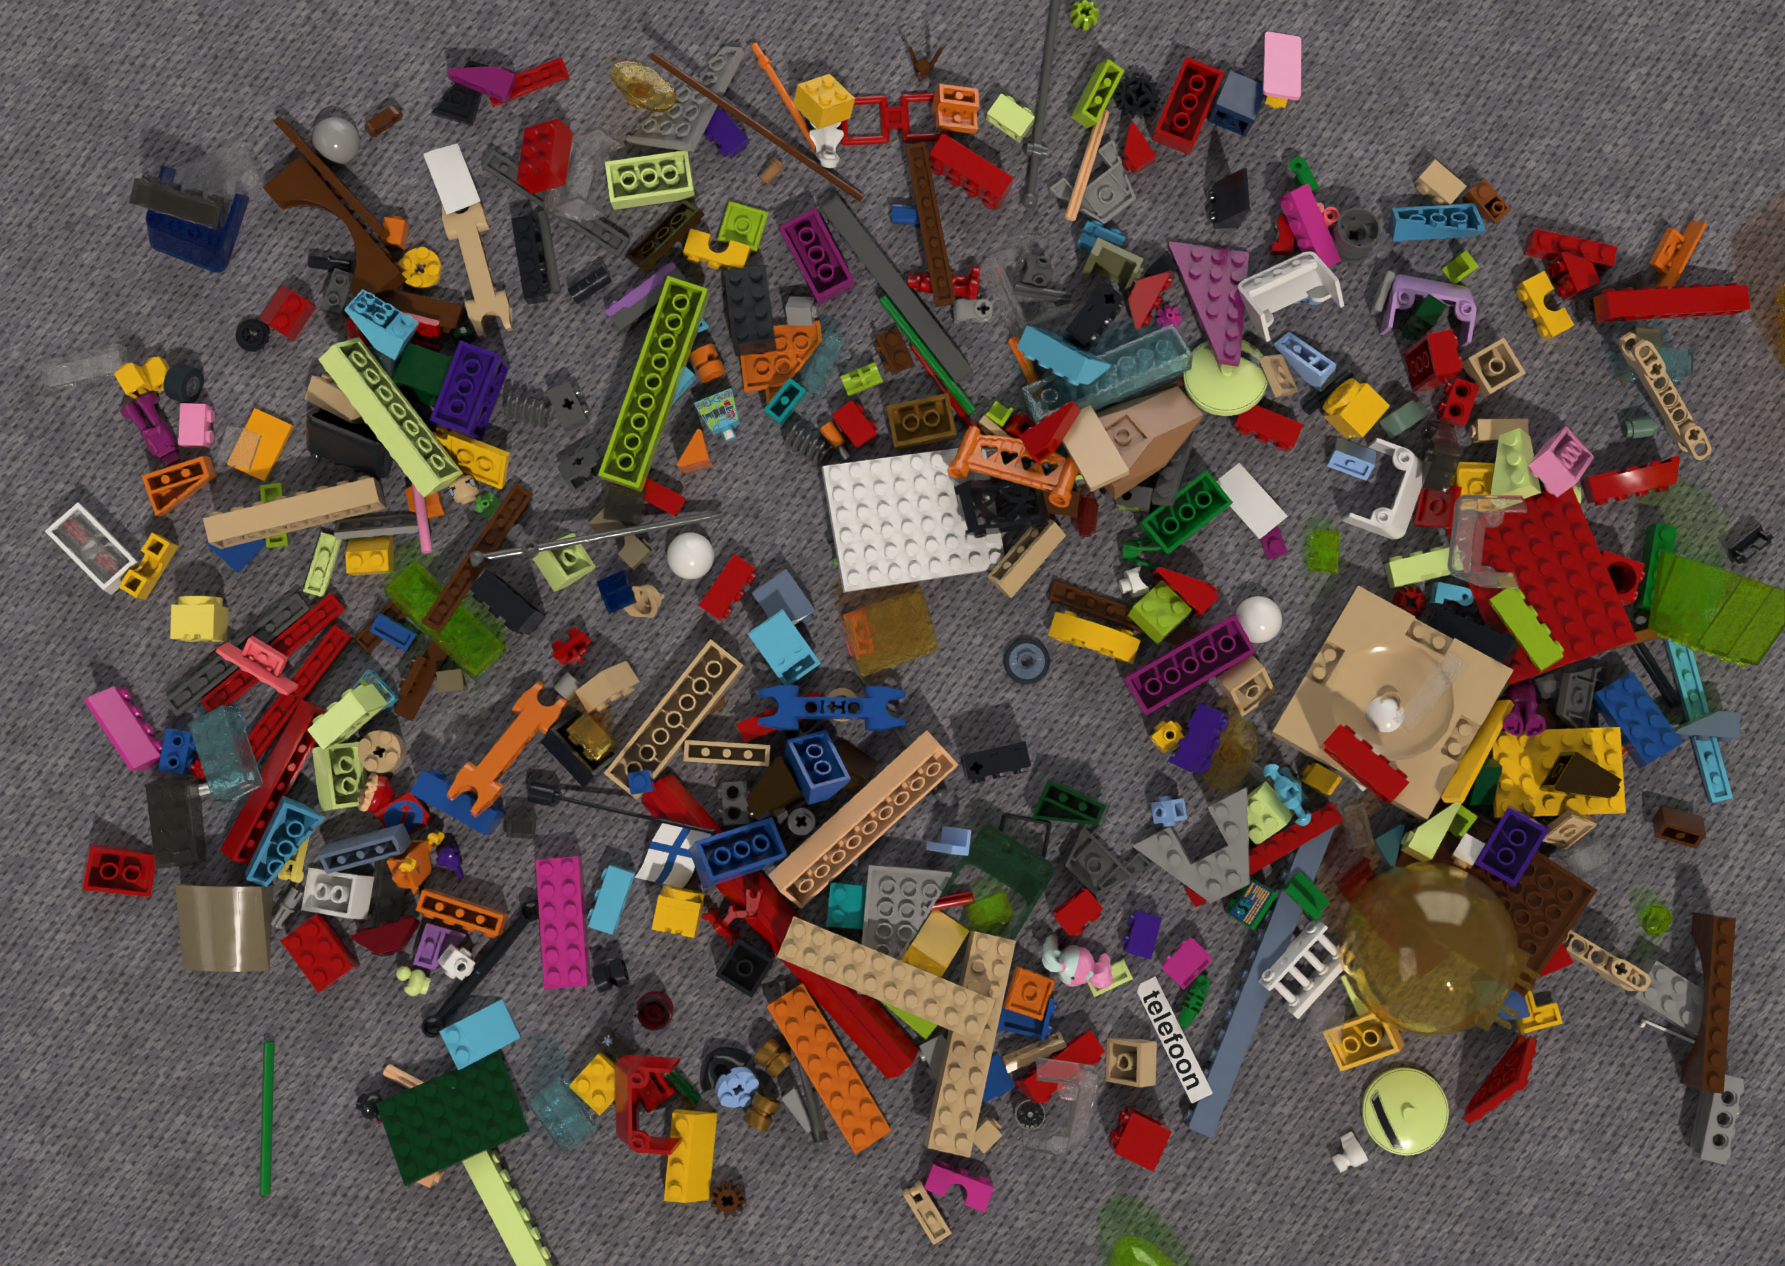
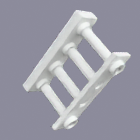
M1312 920L1308 923L1300 935L1289 945L1286 952L1270 969L1263 972L1262 978L1258 981L1269 991L1275 988L1287 1000L1283 1007L1297 1019L1302 1016L1355 958V955L1341 944L1336 947L1323 934L1328 927L1319 920ZM1317 940L1330 952L1329 956L1322 963L1309 950ZM1302 956L1316 969L1308 979L1294 966ZM1287 972L1301 984L1294 994L1280 982Z

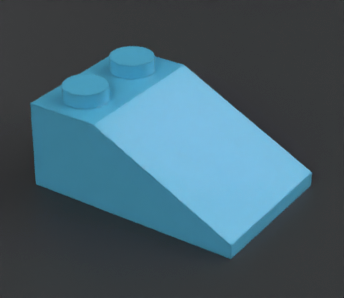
M503 999L439 1031L458 1070L521 1038Z

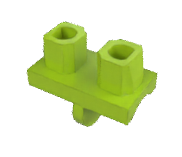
M875 362L840 376L848 397L883 383Z

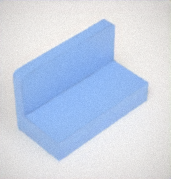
M1337 437L1334 451L1328 460L1327 466L1367 481L1375 466L1376 451Z
M943 826L941 843L927 841L926 850L968 856L971 830Z

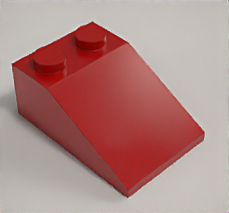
M1162 567L1156 568L1151 573L1158 582L1162 580L1192 609L1190 614L1195 618L1202 615L1220 597L1217 594L1218 590L1211 583L1206 584L1204 581Z
M89 844L81 888L86 891L150 897L158 854L114 846Z

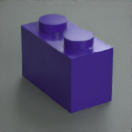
M720 108L714 112L703 136L710 143L714 141L718 145L717 150L723 157L728 156L732 160L749 144L748 136Z
M1135 910L1134 914L1130 913L1127 926H1130L1128 934L1124 935L1122 946L1125 947L1124 951L1151 959L1162 917Z

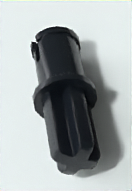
M312 255L308 258L309 268L323 269L328 272L334 271V268L348 273L351 271V268L342 266H351V260Z

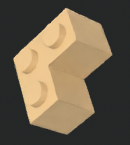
M624 661L601 671L575 692L588 713L594 710L600 712L609 706L607 702L610 700L613 702L621 696L625 697L635 690L633 687L640 681L628 662Z

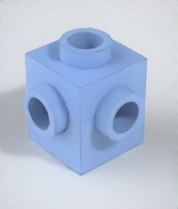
M1171 795L1159 797V801L1151 803L1154 824L1163 823V827L1176 825L1175 821L1187 819L1184 798L1172 799Z

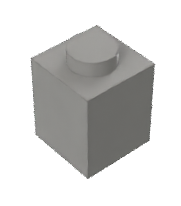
M789 297L785 307L788 326H812L819 314L818 305H815L814 297Z

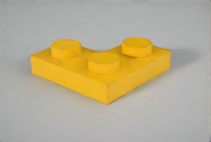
M1530 988L1525 996L1530 1017L1515 1019L1518 1032L1524 1034L1562 1024L1557 1002L1536 1006Z

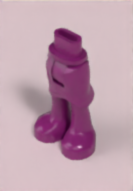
M151 392L138 397L136 402L126 404L120 412L124 418H130L137 426L151 454L155 455L158 460H162L166 467H170L181 460L177 453L179 449L166 422L161 420L155 409L159 398L155 392ZM141 409L144 411V413L146 414L154 428H149L141 414Z
M1529 678L1510 685L1506 695L1512 701L1514 707L1510 714L1504 718V729L1512 735H1521L1523 732L1521 712L1525 711L1526 736L1531 737L1541 734L1546 729V721L1543 716L1536 714L1538 705L1533 682Z

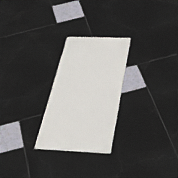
M458 143L423 154L446 215L480 202Z
M1240 463L1216 481L1233 503L1230 507L1259 539L1288 517Z

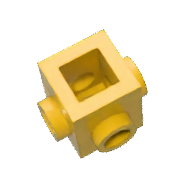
M1163 720L1154 727L1156 731L1149 736L1160 752L1165 753L1169 749L1174 751L1179 747L1177 743L1180 738H1184L1182 734L1184 730L1176 721L1173 723L1171 720L1167 722ZM1167 732L1170 733L1169 739L1166 737Z

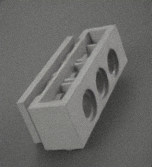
M1725 1074L1724 1094L1701 1091L1690 1147L1693 1148L1692 1155L1703 1160L1727 1164V1160L1731 1156V1139L1735 1135V1120L1740 1112L1739 1100L1744 1092V1079Z

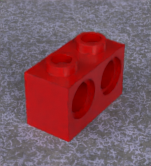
M1457 377L1447 382L1443 390V394H1446L1444 401H1441L1437 407L1436 413L1439 414L1437 420L1460 428L1465 426L1480 385ZM1456 388L1463 391V397L1456 394ZM1450 407H1452V408H1454V409L1456 410V412H1457V415H1456V416H1452V415L1450 414V412H1449V408H1450Z

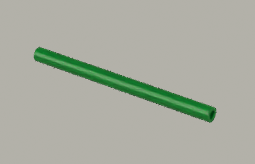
M887 295L881 298L879 302L965 413L968 416L971 415L976 408Z
M275 1041L263 1043L259 1195L262 1196L271 1194Z

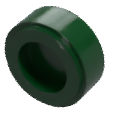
M468 327L459 328L452 334V339L457 346L460 341L471 344L475 338L472 330Z

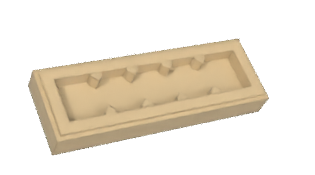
M1057 1032L1046 1037L1045 1041L1039 1040L1003 1056L1002 1060L1007 1072L1010 1073L1021 1067H1028L1034 1061L1041 1058H1048L1053 1053L1066 1048L1067 1045L1061 1033Z

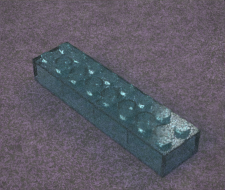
M1171 324L1096 356L1111 364V366L1089 385L1079 383L1076 386L1067 381L1068 377H1060L1053 374L1022 387V403L1035 425L1040 423L1044 417L1052 415L1062 405L1074 401L1080 409L1091 405L1093 410H1097L1191 370L1193 354L1175 326Z

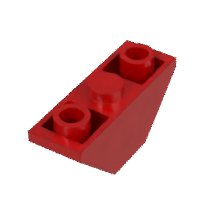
M1169 270L1142 278L1135 284L1128 297V303L1135 328L1138 330L1150 324L1153 318L1151 313L1154 307L1157 309L1163 300L1161 295L1164 289L1168 290L1174 280L1171 278L1174 273L1173 271Z

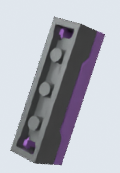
M672 261L662 264L657 269L658 272L652 276H646L641 281V285L637 288L629 289L624 294L625 297L619 301H613L607 307L608 309L605 312L623 335L656 310L667 276L687 282L686 278Z

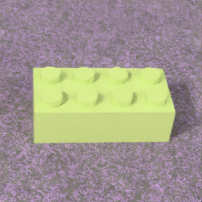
M688 151L605 162L610 203L614 210L696 198Z

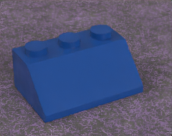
M827 730L787 740L785 758L808 805L829 799L850 782L851 778Z

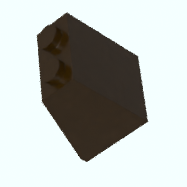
M1576 751L1561 752L1539 789L1545 792L1589 798H1611L1618 793L1620 789L1619 784L1622 779Z
M778 756L746 799L749 805L746 808L752 818L755 817L760 821L770 817L774 819L806 800L785 758Z

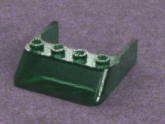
M985 826L979 830L971 842L968 856L963 855L941 896L945 897L964 865L971 864L1025 898L1026 908L1009 935L1010 939L1015 940L1053 877L1054 866L1047 859L995 827Z

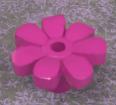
M1167 304L1164 306V311L1162 309L1157 310L1156 315L1159 318L1155 322L1157 325L1162 324L1163 331H1168L1169 327L1172 330H1176L1178 328L1177 323L1182 321V316L1177 315L1179 313L1177 307L1171 310V306Z

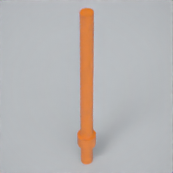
M753 43L750 48L758 59V65L762 70L764 69L813 151H816V146L809 136L810 129L798 109L793 105L791 97L773 70L772 62L767 55H764L758 43Z

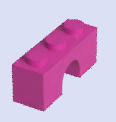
M938 1159V1162L932 1161L924 1182L925 1190L943 1197L948 1187L952 1184L963 1185L967 1190L964 1205L984 1213L994 1186L990 1183L991 1180L982 1175H979L978 1178L970 1175L971 1172L962 1167L956 1170L950 1167V1163Z

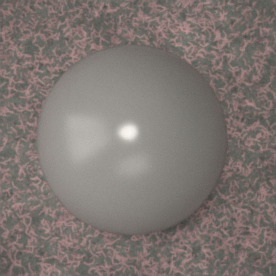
M329 117L319 122L312 134V144L315 152L322 160L330 164L339 165L349 162L356 156L360 147V137L356 128L349 121L339 117Z

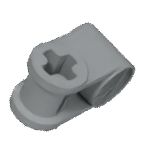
M957 299L956 304H953V322L956 324L966 321V323L987 322L993 315L992 304L986 299ZM981 307L986 308V314H981Z

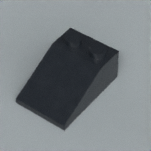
M1242 168L1215 182L1211 190L1208 191V202L1212 203L1213 209L1210 210L1209 219L1210 223H1214V229L1239 228L1248 214L1250 202L1247 168Z

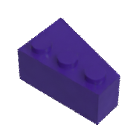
M1199 704L1187 725L1189 728L1188 734L1185 739L1180 738L1177 743L1180 748L1175 757L1170 755L1168 762L1189 772L1205 773L1208 771L1212 764L1211 758L1213 753L1220 746L1221 734L1228 727L1229 715L1211 706Z

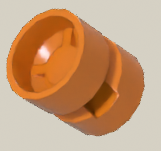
M713 344L702 346L689 355L694 367H698L697 373L702 383L716 379L726 372L722 361L717 359L719 355Z

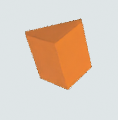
M700 429L696 430L677 463V467L683 473L713 466L706 438Z

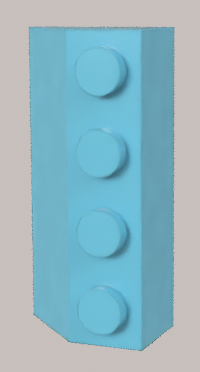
M1028 325L1017 346V349L1024 352V357L1030 360H1038V365L1047 369L1049 367L1052 368V373L1060 377H1068L1067 381L1076 386L1079 383L1089 385L1111 366V364L1053 332Z

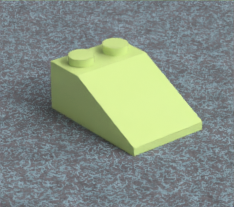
M1462 803L1448 805L1413 830H1410L1408 833L1406 832L1400 843L1403 846L1400 850L1423 863L1432 860Z

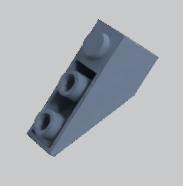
M1708 712L1673 729L1679 738L1688 740L1689 736H1696L1698 741H1710V737L1717 738V742H1731V738H1740V712Z

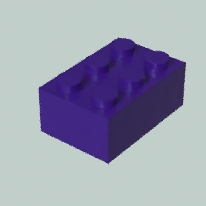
M1509 805L1476 859L1475 864L1516 886L1548 833L1549 827Z

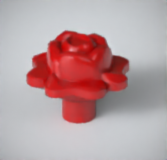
M204 757L196 758L194 764L189 766L191 770L190 775L201 779L210 776L215 771V762L209 761L208 758L204 759Z

